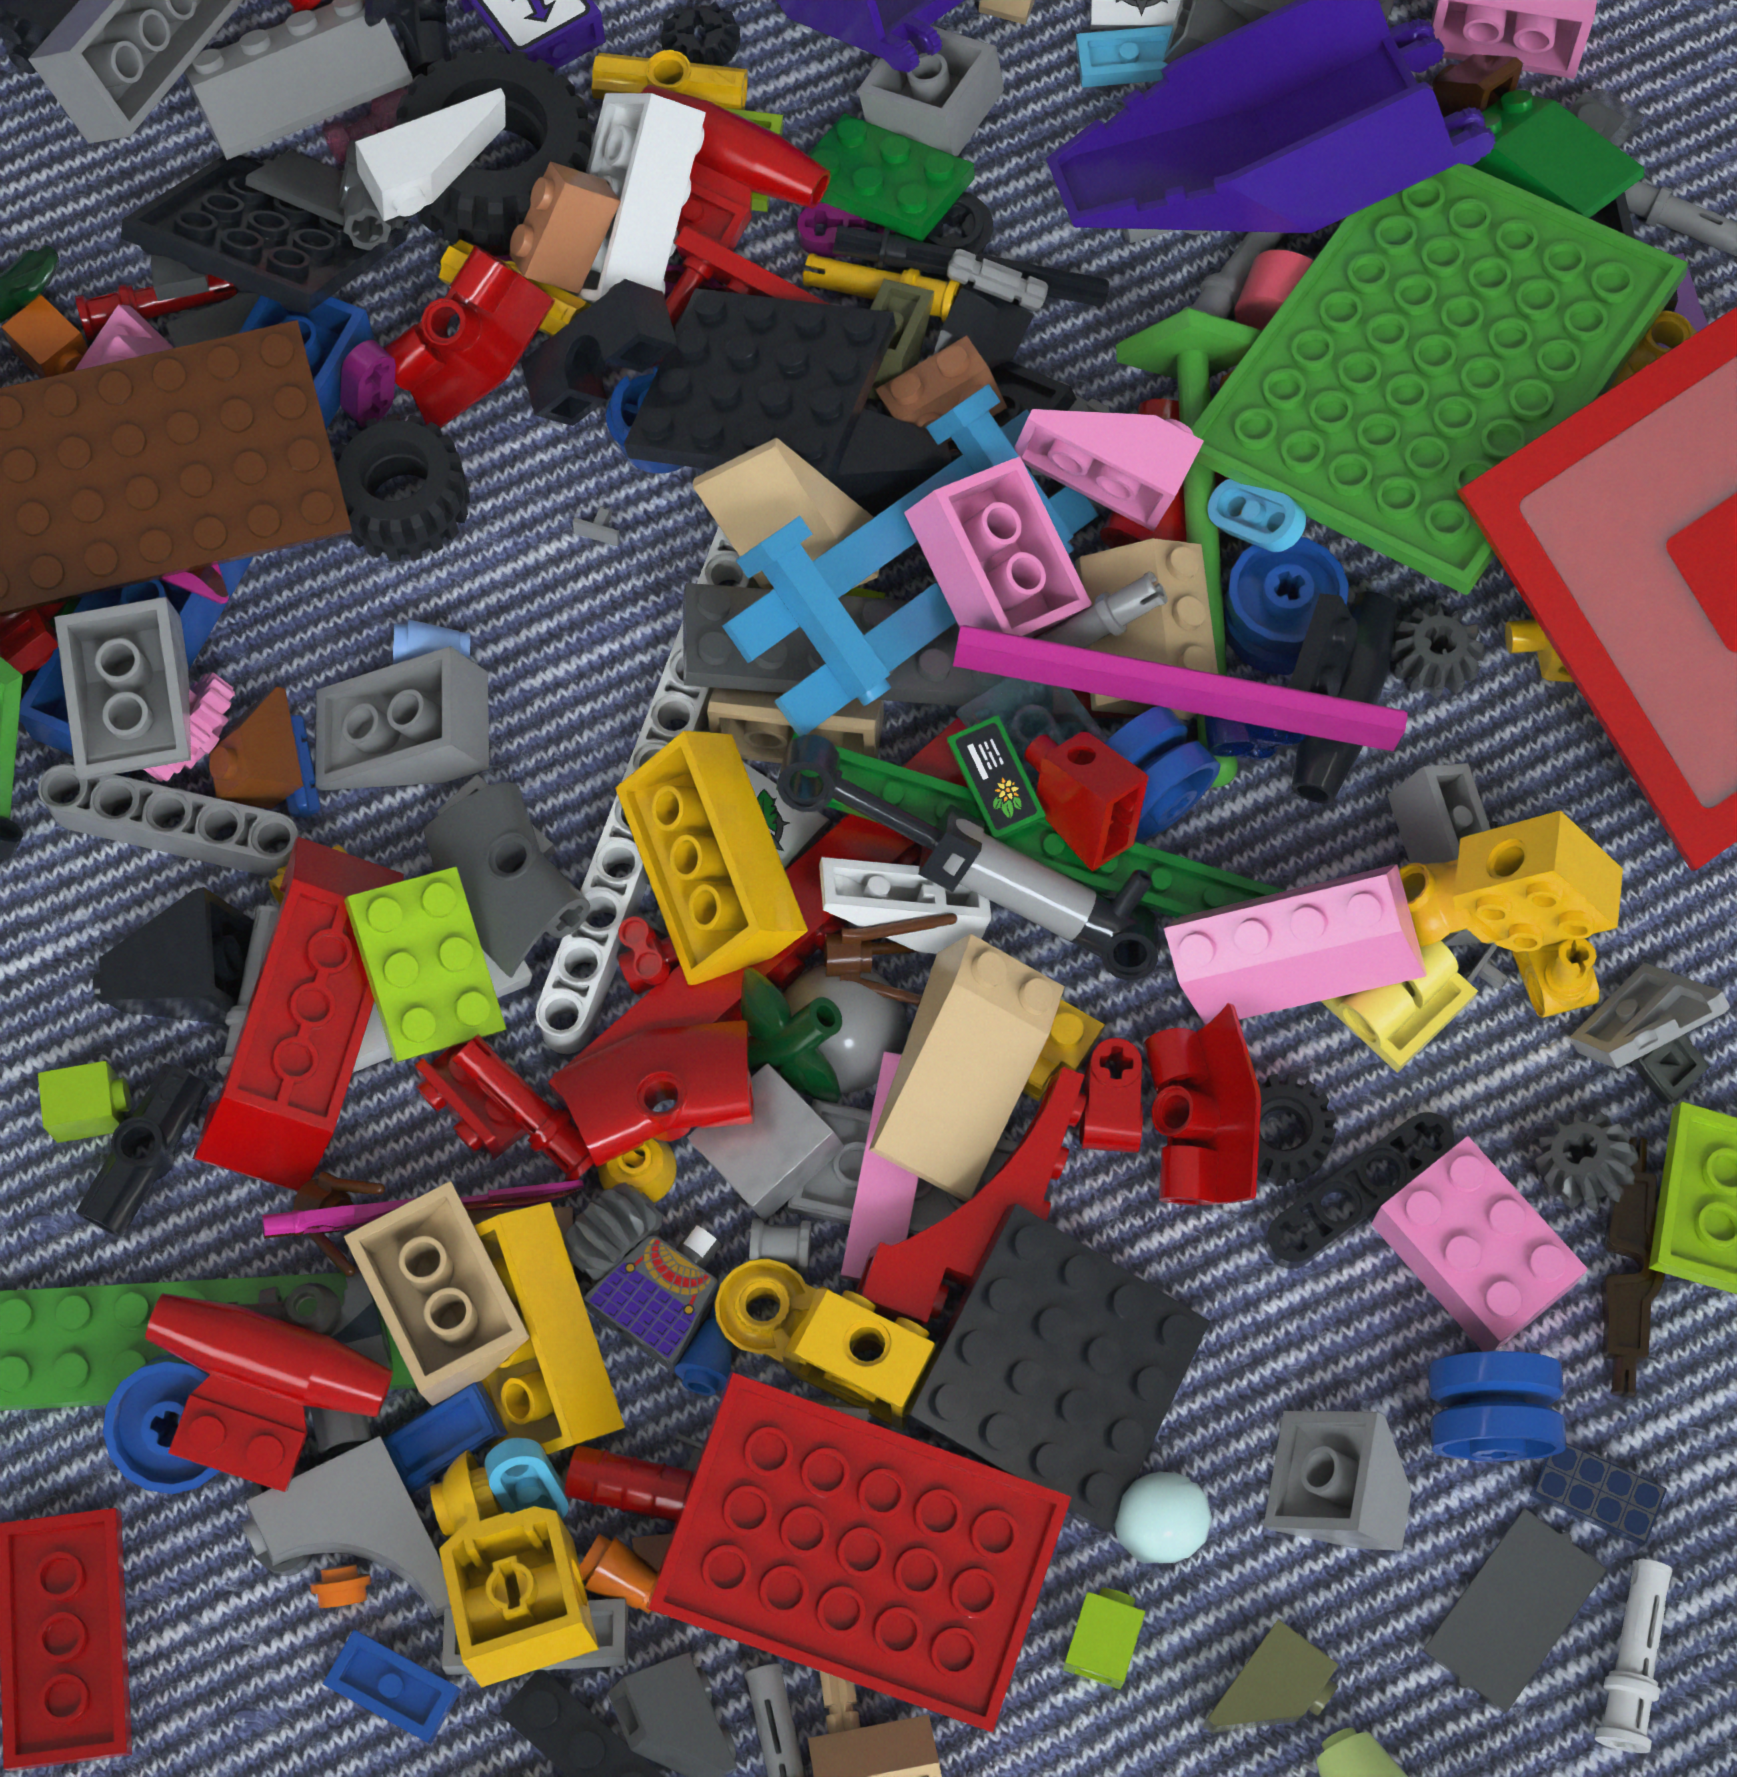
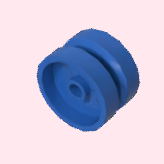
M1300 537L1292 547L1280 552H1272L1256 545H1252L1242 552L1230 573L1223 610L1225 636L1230 648L1244 663L1261 672L1279 675L1293 674L1320 593L1339 595L1347 606L1349 584L1342 564L1326 547L1306 537Z
M1161 706L1151 708L1138 715L1104 743L1149 776L1135 842L1140 844L1163 832L1191 809L1211 787L1219 774L1221 766L1216 758L1200 742L1185 743L1188 733L1187 726L1170 708Z
M1487 1351L1445 1356L1432 1361L1428 1366L1429 1397L1440 1405L1447 1407L1435 1414L1430 1420L1431 1450L1437 1455L1469 1461H1523L1557 1455L1567 1448L1565 1417L1556 1410L1546 1407L1560 1399L1564 1394L1562 1364L1556 1358L1526 1352Z
M166 1352L153 1358L118 1385L106 1405L103 1435L109 1457L125 1478L147 1491L176 1494L199 1488L220 1472L219 1470L168 1454L189 1395L210 1376L209 1373L170 1352ZM173 1412L179 1414L178 1424L173 1419Z

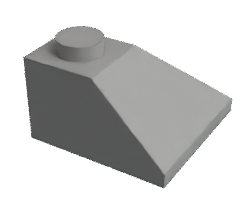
M1284 1411L1263 1527L1272 1531L1350 1548L1402 1551L1412 1491L1385 1415L1379 1412Z

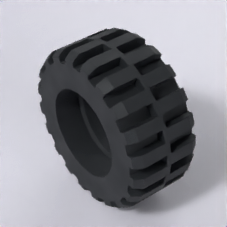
M483 47L482 53L471 54L470 50L466 49L453 53V60L446 62L443 58L437 60L427 67V77L421 73L408 85V94L401 97L396 109L397 121L394 123V127L493 90L502 89L505 95V127L503 130L522 136L533 144L538 152L527 162L506 170H483L468 165L432 204L424 206L415 214L420 213L421 223L432 232L436 233L439 229L443 230L444 239L456 244L461 239L473 243V246L476 245L486 251H489V246H502L503 251L510 250L511 237L515 228L519 224H523L531 206L530 198L533 186L538 178L544 176L550 161L584 173L586 172L591 152V123L588 122V110L583 98L575 95V86L562 74L556 78L554 76L555 67L545 61L538 59L536 63L528 60L527 53L512 49L511 54L499 53L498 47Z

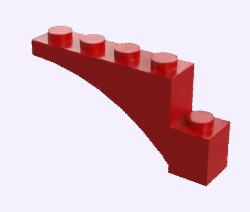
M1063 1067L1050 1078L1037 1112L1017 1147L996 1174L967 1203L944 1220L907 1240L892 1246L879 1242L870 1250L855 1293L868 1299L876 1306L874 1313L894 1322L897 1317H903L920 1326L925 1325L929 1317L937 1319L943 1309L949 1286L941 1283L942 1278L967 1287L1008 1205L1018 1204L1044 1221L1047 1220L1051 1202L1045 1200L1044 1196L1050 1178L1057 1181L1066 1164L1069 1148L1062 1146L1067 1127L1068 1125L1072 1127L1077 1125L1085 1107L1087 1095L1079 1092L1084 1074Z

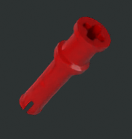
M208 274L210 291L186 297L158 301L153 285L134 290L132 285L122 284L118 285L116 292L88 299L82 294L75 296L86 338L90 342L96 339L97 334L100 333L118 304L131 306L146 320L227 300L236 295L237 291L232 283Z
M479 1034L452 1059L530 1136L527 1140L531 1144L529 1147L534 1152L542 1151L566 1174L565 1182L578 1180L594 1164L579 1130L570 1122L572 1115L566 1109L563 1111L560 1107L555 1111L507 1062L503 1061Z

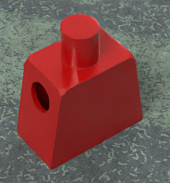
M1080 732L1061 745H1058L1047 734L1040 735L1034 739L1027 747L1024 759L1040 773L1036 796L1046 815L1045 820L1084 864L1093 872L1132 847L1135 842L1149 776L1089 732Z

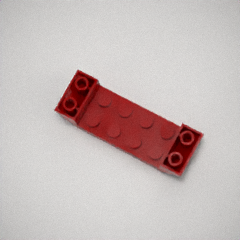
M301 837L296 838L279 891L285 892L223 1087L219 1099L209 1106L192 1159L298 1192L307 1181L311 1180L334 1133L375 1002L344 899L350 895L401 882L404 880L403 873Z

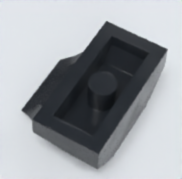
M968 281L961 288L940 331L933 355L967 335L991 370L1002 363L1013 360L1034 314L1019 306V300L1014 298L1012 302L1006 301L973 288L974 282Z

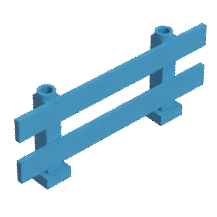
M989 384L926 427L937 445L951 437L963 455L814 561L810 559L800 544L813 535L801 516L792 520L736 560L748 579L762 570L774 588L722 625L746 662L750 663L798 627L803 629L825 661V664L774 701L799 737L808 734L855 698H858L862 705L866 706L891 688L885 679L890 675V671L957 622L937 581L864 635L838 598L917 542L904 514L905 511L938 488L1019 457L1014 447L1030 413L1026 409L1000 428L988 411L1001 402ZM1026 467L1067 553L1070 554L1074 548L1069 540L1074 537V533L1098 516L1097 512L1086 496L1067 486L1048 499Z

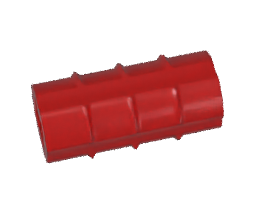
M577 1445L567 1473L565 1494L566 1497L590 1502L594 1506L603 1505L620 1509L623 1513L628 1511L650 1516L652 1520L658 1518L676 1523L693 1477V1471L667 1466L665 1462L658 1464L641 1460L636 1455L628 1457L611 1453L607 1449L602 1451Z

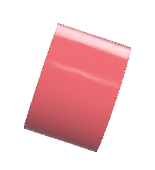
M1268 250L1257 255L1235 306L1234 313L1238 323L1264 330L1314 260L1288 250Z

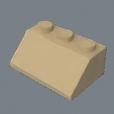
M1152 538L1081 556L1075 561L1076 572L1092 605L1095 604V599L1100 594L1108 592L1112 595L1143 577L1149 571L1157 577V581L1153 582V585L1161 583L1168 599L1166 604L1160 605L1128 623L1127 631L1118 636L1110 633L1089 645L1086 649L1218 674L1201 544ZM1090 693L1092 711L1140 715L1151 708L1158 707L1156 705ZM1171 709L1179 719L1190 720L1197 714Z
M714 688L707 710L710 732L732 734L741 759L782 764L786 747L792 741L795 731L774 702L784 693ZM855 698L806 735H818L826 738L835 746L878 759L884 719V700H874L868 705L863 706L859 699Z
M451 1181L344 1236L419 1393L432 1406L453 1396L472 1383L485 1379L530 1338Z

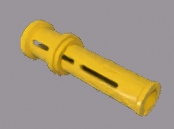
M814 253L808 255L805 265L810 266L811 269L825 271V274L803 271L804 286H813L873 300L884 279L933 290L934 300L930 315L941 317L943 324L962 288V283L952 279L948 282L920 275L918 269L914 268L904 270L902 274L822 257Z

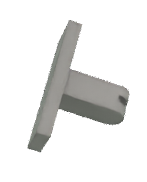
M600 506L593 523L574 517V534L617 547L620 544L619 530L607 527L611 519L612 509Z
M1495 943L1485 951L1466 977L1470 984L1477 975L1498 990L1502 989L1507 982V976L1487 962L1498 947Z

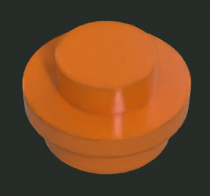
M347 1564L321 1569L322 1580L310 1584L311 1594H317L319 1608H330L366 1601V1586L372 1583L370 1574H358L357 1564Z

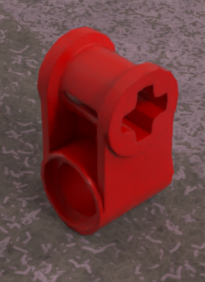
M1110 1038L1099 1043L1087 1064L1084 1079V1094L1087 1095V1099L1080 1117V1149L1139 1153L1143 1126V1106L1141 1102L1142 1059L1136 1046L1128 1040ZM1107 1061L1116 1062L1117 1071L1122 1072L1119 1079L1110 1078V1070L1104 1067Z

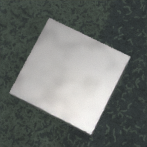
M768 1063L751 1078L755 1109L754 1124L704 1129L698 1127L687 1137L764 1222L845 1148L835 1132Z

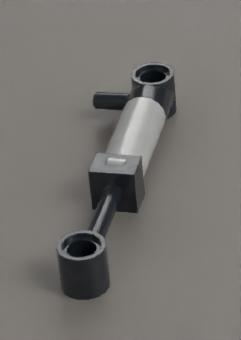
M802 735L793 739L786 747L777 787L783 802L792 809L801 812H815L824 808L833 798L922 845L918 875L951 892H954L958 884L974 891L1102 958V963L1106 970L1116 978L1138 980L1148 976L1155 969L1158 962V920L1152 911L1138 904L1153 883L1151 876L1147 872L1134 870L1112 901L983 833L984 821L952 804L948 806L936 826H933L841 777L842 771L839 770V752L835 745L824 737ZM809 769L815 771L819 776L808 777L801 774L799 770ZM1131 939L1139 941L1136 944H1126L1121 942L1124 940Z

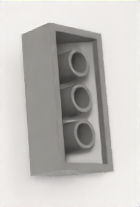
M333 0L331 4L314 11L304 10L294 13L287 18L285 23L268 30L250 31L244 34L239 42L222 49H207L200 52L183 73L200 114L226 160L410 84L413 80L412 75L385 17L380 23L369 27L364 18L365 0Z

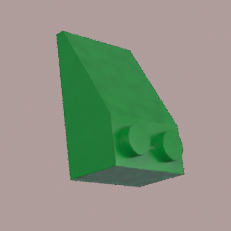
M1514 90L1505 93L1500 100L1481 112L1485 118V126L1487 128L1490 127L1496 137V143L1493 145L1494 149L1490 151L1491 153H1488L1486 157H1481L1480 161L1469 166L1584 217L1590 218L1645 177L1644 167L1555 100L1533 96L1527 90Z

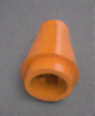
M599 1533L580 1564L582 1578L586 1583L585 1589L610 1599L625 1598L628 1606L641 1609L650 1614L652 1610L647 1609L646 1604L657 1573L637 1557L616 1536L611 1541Z

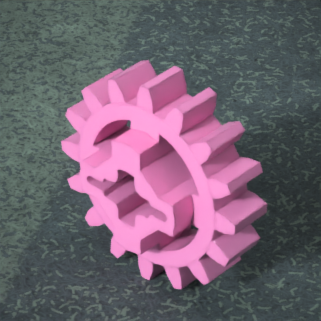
M211 672L210 675L204 674L198 683L195 681L189 688L191 760L143 770L159 782L163 780L168 781L174 772L178 774L183 767L188 770L192 769L199 759L206 753L209 754L220 740L221 731L229 721V718L224 713L232 704L229 701L235 695L233 687L214 672Z

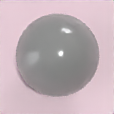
M820 964L810 968L793 980L783 995L790 1006L792 1016L818 997L828 998L837 1005L842 1015V1027L837 1034L827 1039L817 1049L832 1065L838 1078L841 1093L860 1091L878 1083L884 1051L902 1055L908 1034L906 1012L902 1002L882 997L862 984L854 981H840V976L826 977V967H824V964ZM871 970V973H860V978L892 986L874 970Z

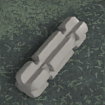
M957 249L953 253L947 269L949 279L965 285L968 281L974 282L973 288L1012 302L1015 298L1020 300L1019 306L1032 311H1039L1042 307L1048 291L1046 282L1031 276L1025 280L1021 278V272L985 258L981 262L976 261L975 254L962 249Z

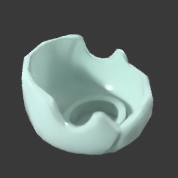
M1155 1472L1134 1481L1124 1493L1114 1527L1118 1542L1136 1560L1143 1563H1176L1184 1558H1189L1206 1542L1212 1516L1207 1495L1197 1483L1191 1482L1189 1477L1178 1473Z

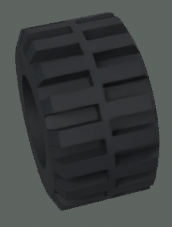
M387 414V421L377 423L376 417L365 421L367 428L361 432L353 428L346 434L349 443L347 445L339 443L333 452L336 459L334 463L352 533L349 534L351 541L358 548L365 545L367 553L376 558H379L382 552H386L388 560L400 562L402 555L410 554L411 560L414 561L423 558L421 552L430 548L433 554L443 549L441 540L445 537L453 540L457 536L459 530L456 522L465 523L468 515L466 504L470 503V493L461 459L449 435L443 436L441 428L433 422L424 427L421 417L409 415L407 421H401L399 414ZM412 475L426 480L415 494L402 500L385 501L374 497L375 492L384 482L397 476Z

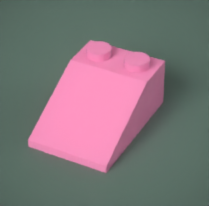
M1032 409L1014 449L1025 465L1154 532L1175 498L1204 441L1194 436L1192 430L1182 422L1174 419L1163 420L1156 415Z

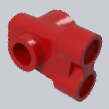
M629 917L621 923L618 936L620 941L630 950L620 954L618 962L631 989L639 996L653 989L657 984L662 983L680 965L670 936L661 940L655 934L652 926L640 917Z

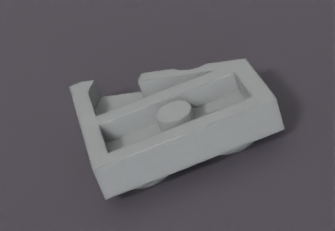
M1643 963L1569 1038L1579 1054L1618 1069L1724 1014L1730 1008V1005L1721 990Z

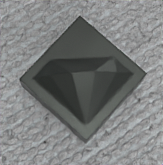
M1686 1034L1630 1062L1661 1103L1674 1102L1710 1067L1697 1048L1692 1045L1691 1040Z

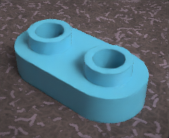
M1232 479L1222 482L1213 491L1208 503L1209 518L1216 526L1231 536L1272 552H1280L1292 547L1302 536L1306 525L1305 511L1288 495L1240 484Z
M509 1438L495 1446L487 1454L485 1469L489 1486L505 1513L510 1512L512 1514L536 1506L555 1510L561 1520L564 1519L569 1508L564 1485L544 1449L538 1442L527 1438Z

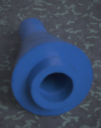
M715 1301L709 1319L705 1320L674 1370L676 1375L683 1380L682 1385L687 1390L704 1396H713L716 1394V1391L724 1390L731 1372L732 1342L725 1338L716 1321Z

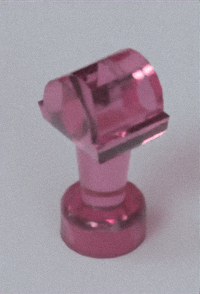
M399 88L373 99L371 102V113L347 128L341 122H335L322 128L324 139L340 166L345 164V155L351 140H357L365 133L377 134L394 128V123L397 121L396 109L401 97L408 94L406 90Z

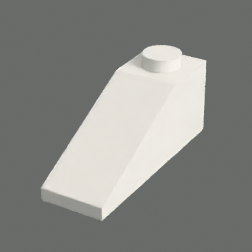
M502 89L493 90L355 142L358 174L383 221L397 216L413 215L424 206L432 204L505 127V95Z
M822 857L819 863L823 910L860 927L866 928L949 913L956 914L958 920L953 925L885 937L917 952L937 954L969 934L982 939L991 920L989 899L958 884L954 892H951L918 875L919 866Z

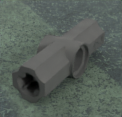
M365 133L361 138L349 142L337 204L339 208L344 209L343 232L350 236L354 247L365 250H372L374 246L386 243L392 228V219L383 221L357 171L355 142L375 135L371 133Z

